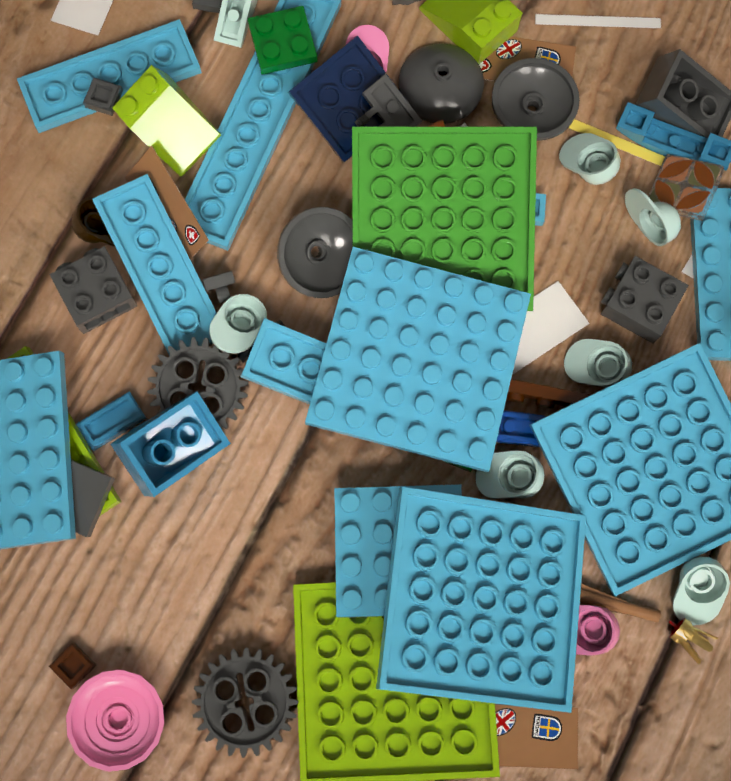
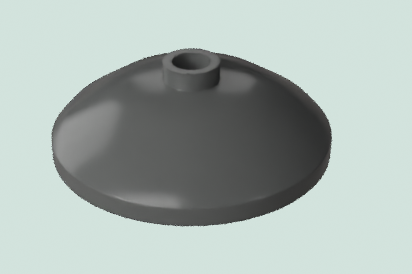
M435 43L417 49L405 60L400 70L398 86L399 91L420 119L430 123L443 120L444 124H448L467 117L475 110L483 94L484 77L478 62L467 51L455 45ZM443 71L446 72L447 75L441 76L438 74V72Z
M527 58L512 63L500 73L492 91V107L500 124L503 127H537V141L548 140L562 134L572 124L579 109V91L574 79L563 67L546 59ZM534 106L537 110L531 111L528 107Z
M314 207L298 213L286 224L278 241L277 260L283 277L292 288L301 294L313 298H329L340 294L352 251V219L343 212L333 208ZM314 246H317L319 249L316 257H313L311 254Z

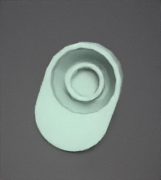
M582 133L570 138L564 143L559 153L560 162L565 168L579 174L582 179L593 185H600L610 181L616 176L620 168L621 159L616 146L609 140L592 133Z
M636 188L626 192L625 205L627 211L650 242L657 246H663L677 237L681 229V218L678 211L672 205L666 202H653L648 195Z
M238 294L230 297L211 321L209 334L213 344L227 353L235 354L248 350L255 342L264 318L267 319V311L263 303L249 294Z
M582 339L568 349L564 359V368L567 375L577 383L606 388L630 376L632 360L630 354L619 344L604 340Z
M526 451L497 452L493 454L489 472L476 471V484L479 491L491 499H525L534 496L540 491L545 477L544 468L536 457Z
M699 556L685 562L680 571L679 585L672 603L673 610L680 620L686 618L691 621L692 625H702L710 622L719 614L730 586L725 568L717 560L710 557Z

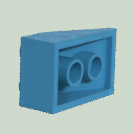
M198 391L133 428L110 445L143 495L155 497L231 443Z

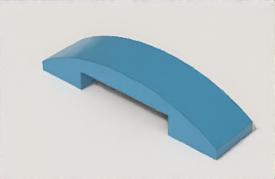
M629 102L627 103L616 127L623 135L667 158L673 156L692 160L691 165L695 166L697 161L702 164L715 165L720 170L727 171L731 162V140L710 133L708 138L653 118L655 114L653 111Z

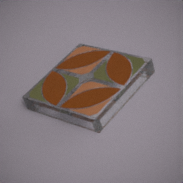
M667 154L648 197L653 202H666L672 205L680 216L703 221L724 174V166Z

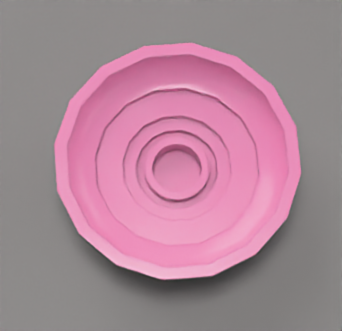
M125 670L101 672L85 681L73 695L66 715L67 737L75 753L89 766L108 772L130 769L144 761L158 745L164 728L163 703L155 687L141 675Z

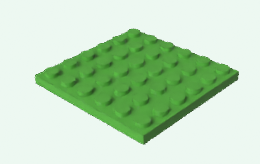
M352 127V248L357 247L530 293L527 311H533L537 127Z

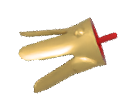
M683 618L677 625L671 620L669 621L674 627L669 637L675 643L681 644L698 664L701 663V659L687 640L708 652L713 651V646L709 640L699 633L713 639H718V637L694 627L691 621Z

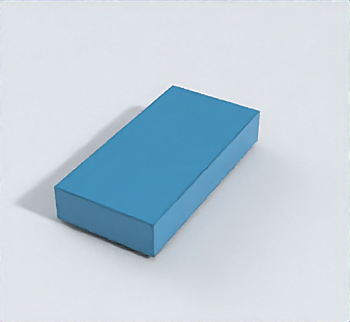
M129 391L81 420L76 425L91 450L95 451L147 418Z

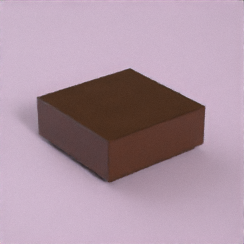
M72 642L49 667L70 689H74L94 669L96 663L75 642Z

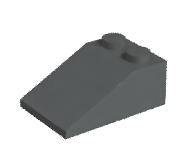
M679 49L657 58L635 105L655 112L653 118L705 138H708L710 133L723 137L731 119V90Z

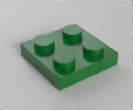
M304 6L247 18L261 75L318 62Z

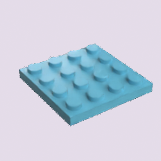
M461 484L403 486L462 496ZM402 486L334 488L336 617H378L385 615L399 488Z

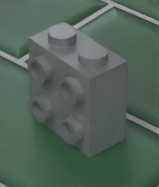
M105 246L100 249H91L83 255V258L73 263H64L58 266L55 272L49 274L76 326L83 334L137 307Z
M634 256L629 265L623 262L617 272L615 279L619 280L615 289L609 287L601 303L605 307L600 315L654 344L663 334L689 285Z

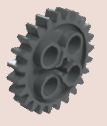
M192 337L189 347H187L183 340H180V350L178 351L172 346H168L170 356L166 357L161 354L158 356L163 363L162 366L152 365L151 367L158 375L157 377L148 378V381L156 384V388L148 390L147 393L157 397L156 400L150 403V406L160 405L161 410L158 412L160 413L174 405L172 398L176 392L182 391L187 396L194 393L195 390L191 389V383H197L199 364L201 360H204L205 369L201 383L206 386V391L200 392V396L203 401L209 396L215 397L218 400L219 410L212 415L218 424L227 429L229 426L226 418L229 417L237 420L238 417L233 410L235 408L241 410L245 408L238 402L239 398L248 397V394L240 391L241 387L249 384L248 381H243L239 378L244 369L236 370L235 368L240 359L230 360L228 357L231 353H221L220 349L215 345L213 348H210L208 338H205L202 346H199L196 338ZM183 361L191 362L194 367L193 375L187 379L182 378L178 373V366ZM214 366L221 367L225 372L224 380L219 384L212 383L208 378V372Z
M249 648L244 649L243 657H239L236 649L231 650V660L220 654V666L209 662L208 666L212 673L210 675L200 673V678L205 682L204 686H194V690L201 693V698L192 700V704L201 706V710L193 714V718H203L204 720L197 729L201 731L208 728L210 733L205 741L208 742L214 738L218 739L217 751L225 744L228 745V756H232L236 748H240L242 758L246 757L248 748H252L254 754L259 756L260 745L262 744L267 750H272L270 739L274 738L282 742L284 739L279 732L280 729L290 731L292 727L286 722V719L297 717L296 713L289 710L290 706L298 704L296 699L290 698V693L296 691L297 686H287L286 683L293 675L287 674L282 676L280 672L285 664L281 663L274 667L272 665L275 657L273 654L266 660H262L263 652L261 649L256 652L254 657H251ZM254 672H261L266 677V686L261 691L253 690L249 684V678ZM238 673L243 675L246 696L253 697L254 703L249 705L255 727L254 731H250L248 728L245 707H239L237 701L242 699V692L237 680ZM224 680L230 681L234 686V694L230 699H223L218 694V686ZM266 704L273 708L274 718L270 723H262L258 720L257 709L260 705ZM230 713L239 715L242 720L241 729L237 732L229 731L226 728L225 719Z

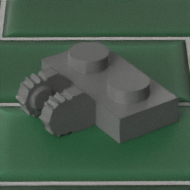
M385 74L362 93V96L372 108L354 123L357 127L363 126L376 113L383 121L378 127H416L422 120Z

